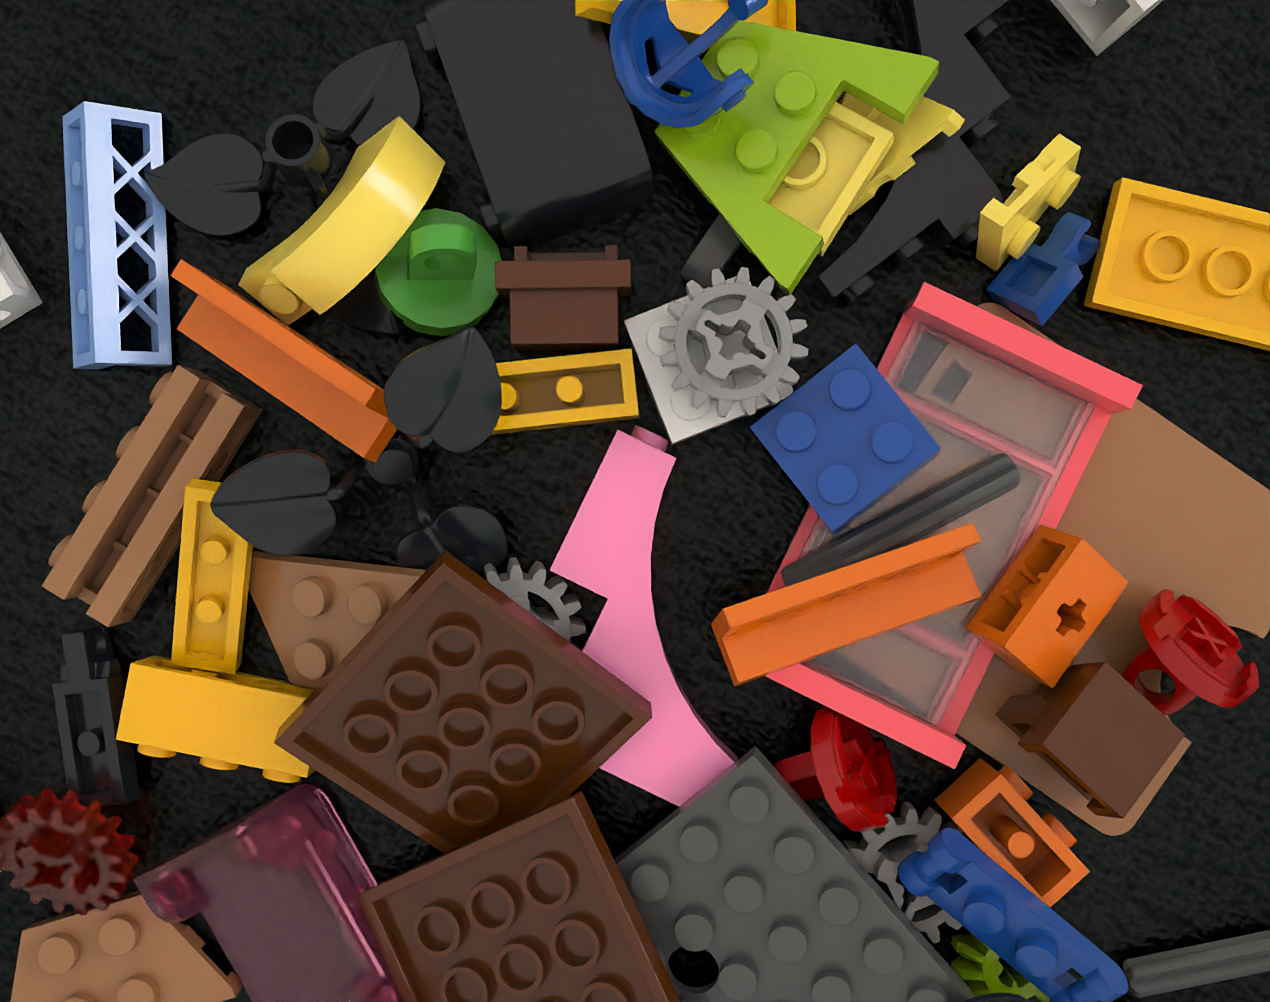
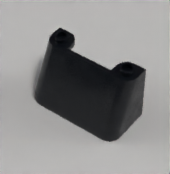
M430 0L423 4L426 19L417 21L415 24L429 61L440 57L491 199L481 203L480 208L493 241L504 237L513 254L514 246H527L530 248L653 204L654 180L651 166L629 101L624 96L625 91L616 77L610 48L600 21L575 16V0Z

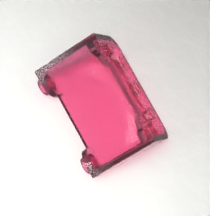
M302 784L276 796L157 863L133 879L151 911L156 917L167 923H179L195 916L200 911L202 912L252 1002H404L357 898L358 894L377 884L332 802L315 785Z

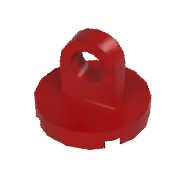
M1161 590L1139 609V624L1147 643L1135 652L1127 662L1122 677L1163 715H1170L1180 710L1197 696L1219 707H1237L1259 688L1258 669L1255 662L1253 663L1251 660L1244 666L1242 660L1237 655V652L1243 648L1239 642V637L1215 612L1199 600L1184 594L1175 600L1173 599V590ZM1149 669L1163 671L1174 681L1175 688L1167 693L1153 692L1142 684L1139 673Z
M824 705L815 712L811 725V751L777 762L774 767L805 802L825 798L837 818L850 830L865 832L884 827L889 822L885 814L894 812L897 801L896 776L889 749L885 746L883 740L874 742L868 730L869 727Z

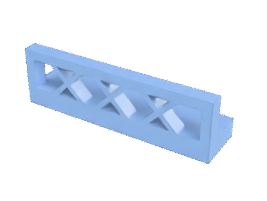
M83 101L62 116L73 369H102L114 365L170 366L172 365L166 208L157 199L145 179V173L164 164L162 115L156 112ZM111 124L142 128L143 156L132 166L112 146ZM143 167L144 179L138 174ZM113 168L121 175L115 181L113 176ZM126 183L146 202V218L134 230L115 211L114 194ZM146 231H147V243L140 237V236H142ZM116 232L123 238L118 245H116ZM130 246L148 264L149 281L136 293L121 279L117 268V258ZM148 295H150V307L143 301ZM119 296L126 302L120 309ZM133 310L151 327L152 352L121 350L120 323Z

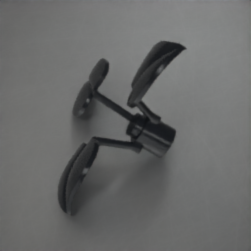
M398 40L370 48L352 57L330 72L321 82L314 97L313 113L318 123L314 124L309 118L298 114H289L278 118L271 124L266 133L265 144L267 150L263 152L262 157L252 144L240 136L233 134L210 135L191 143L168 162L145 173V179L162 205L180 222L199 233L219 238L243 234L258 224L263 213V205L259 193L268 192L273 188L277 169L280 170L289 183L295 186H313L320 200L324 203L331 194L324 179L328 176L332 167V156L326 143L343 146L351 138L359 147L398 116L414 131L416 130L421 115V97L406 43L403 40ZM374 269L347 295L328 309L331 315L339 322L362 331L397 336L409 328L403 324V320L397 317L391 309L389 312L380 300L374 279Z
M469 325L443 340L415 350L395 366L385 384L384 402L387 414L397 430L376 463L356 453L353 456V464L335 486L329 488V467L320 456L303 450L276 451L261 456L236 470L224 480L211 498L210 506L213 514L254 547L270 554L281 556L297 555L315 549L331 535L336 524V513L330 501L343 498L361 472L368 470L371 477L379 483L385 485L403 484L416 517L423 526L407 532L398 541L396 550L399 567L427 570L446 550L485 580L484 565L491 563L498 574H501L507 556V540L504 529L494 514L482 506L470 503H457L445 507L432 519L427 511L417 485L416 476L414 475L419 463L417 447L426 449L434 440L448 451L455 453L467 452L483 443L496 427L501 412L502 390L498 369L487 343L480 332L474 326Z

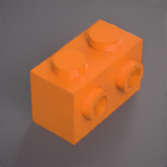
M979 758L936 797L934 801L982 852L1051 908L1090 872L1069 849L1077 840L1050 812H1047L1041 818L1026 801L1034 793L1010 767L1004 765L999 771H996L983 759Z

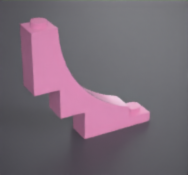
M635 425L631 435L617 430L550 571L607 598L582 652L651 702L652 718L599 768L680 807L735 763L738 757L711 731L693 708L677 681L663 648L655 619L651 592V551L655 521L663 490L676 458L665 453L669 444L668 440Z

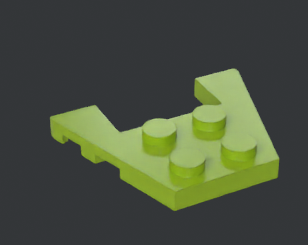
M740 20L710 47L702 59V63L713 78L721 82L742 68L745 74L748 73L754 81L753 85L745 92L747 96L728 112L723 110L701 124L693 127L675 128L660 123L655 130V134L662 146L707 201L713 204L731 226L743 245L750 253L754 254L770 276L775 279V284L780 290L790 295L823 247V236L769 205V201L842 92L846 91L904 125L938 75L940 62L928 56ZM682 90L678 96L688 97L692 93Z

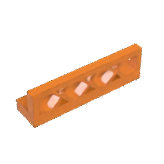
M181 259L170 276L193 290L198 296L180 322L177 330L355 453L376 463L397 430L387 414L384 402V389L223 282Z
M974 523L723 608L711 623L734 687L963 606L982 597L964 553L981 542Z

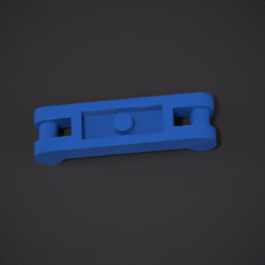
M944 828L930 839L926 852H913L899 863V878L910 893L918 897L927 895L1047 995L1051 1002H1113L1127 993V979L1121 968L1110 957L955 829ZM957 872L959 873V874H958L957 876H955V877H953V876L951 875V874H954V873H957ZM1073 968L1083 977L1077 980L1067 970Z

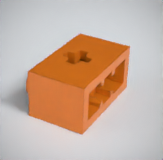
M1040 524L965 628L1013 669L1053 688L1063 673L1071 666L1074 658L1102 619L1110 612L1113 604L1129 582L1083 538Z

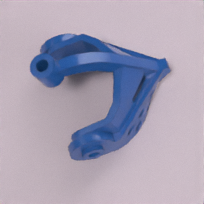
M622 0L614 11L611 20L609 42L611 59L616 77L625 91L624 96L631 105L636 106L647 117L662 125L675 128L693 127L723 110L728 112L747 96L745 92L753 85L754 81L748 73L745 74L742 68L732 73L723 82L716 80L702 63L699 56L721 39L740 20L744 21L766 6L768 0H728V10L691 44L685 40L669 19L666 0ZM649 39L653 43L657 64V72L652 76L649 73L645 51V42ZM668 84L692 94L688 97L670 94L661 88Z

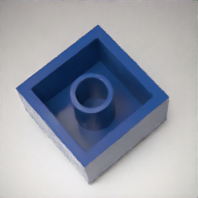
M854 344L750 426L758 439L835 535L937 458L941 451L938 443L857 344Z

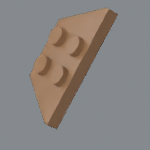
M252 551L249 591L290 684L317 688L426 570L296 555L281 556L268 552Z
M148 887L34 922L22 930L10 1002H222L235 998L243 987L240 979L233 971L226 976L201 950L206 943L190 926L177 921L172 913L171 906L152 887Z

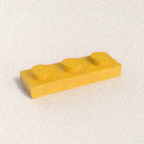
M192 478L185 486L171 665L235 675L242 662L253 545L244 540L213 514L210 506L211 498L222 483Z

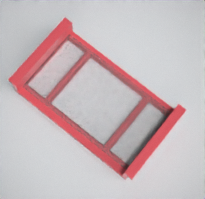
M924 282L916 297L907 304L876 369L941 447L939 456L836 535L809 504L767 593L786 587L781 576V571L784 567L996 454L1006 453L1012 459L1020 474V484L1017 488L915 541L918 542L974 523L981 542L964 553L982 597L963 606L768 674L766 677L955 769L966 747L955 734L995 654L965 627L1040 524L1056 529L1111 415L1132 409L1143 385Z

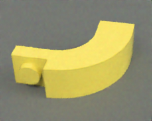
M398 116L356 149L344 175L324 203L298 230L246 268L238 285L288 326L312 309L321 315L356 287L399 241L430 197L440 177L445 161Z

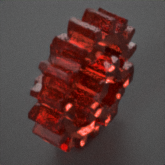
M45 788L36 799L28 793L24 794L1 818L0 854L2 856L0 857V870L12 871L15 877L9 885L13 889L22 888L31 894L30 901L34 904H37L43 898L52 900L54 911L62 913L67 904H72L80 915H86L92 905L104 911L109 907L113 899L118 900L135 875L132 871L139 861V856L128 852L135 842L134 836L118 834L116 829L122 819L119 816L105 817L99 812L101 809L99 801L94 800L85 807L79 804L75 791L69 790L62 800H58L50 788Z

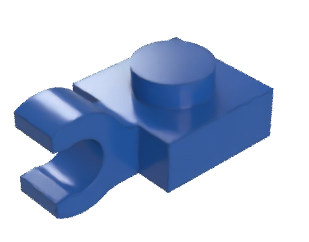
M1068 212L1057 222L1051 235L1041 247L1032 243L1018 260L1012 257L986 289L993 302L1043 326L1083 278L1078 266L1087 263L1100 246L1098 239L1084 234L1091 226L1090 220Z

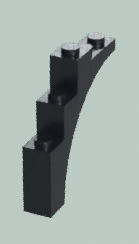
M892 0L901 24L905 52L932 57L940 62L938 75L924 94V97L955 110L965 121L961 128L950 137L941 131L911 155L916 164L896 180L889 181L875 214L852 246L810 286L824 306L828 305L839 295L848 305L878 282L871 271L891 257L899 266L928 244L929 241L922 233L924 231L939 251L955 238L963 247H966L978 238L980 212L993 198L1001 203L1006 200L969 151V148L1000 125V122L995 117V113L1011 98L975 50V48L979 47L1003 27L1005 22L1000 15L1011 0Z

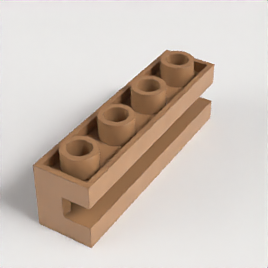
M177 365L174 372L166 373L157 382L149 398V403L153 405L140 427H133L123 437L116 450V458L119 461L107 481L102 480L89 492L82 506V511L86 513L74 534H70L60 541L49 558L48 564L52 567V570L42 584V587L63 600L76 597L91 605L86 614L106 627L133 621L181 543L185 486L192 478L219 482L263 411L199 370Z

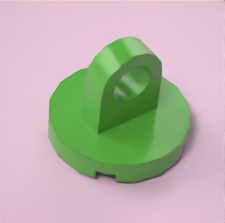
M435 208L420 211L399 241L375 267L374 279L380 300L389 312L391 309L397 317L403 320L404 325L416 332L446 336L455 334L466 326L477 325L480 319L491 311L499 298V293L495 289V261L502 260L497 244L482 225L462 213Z

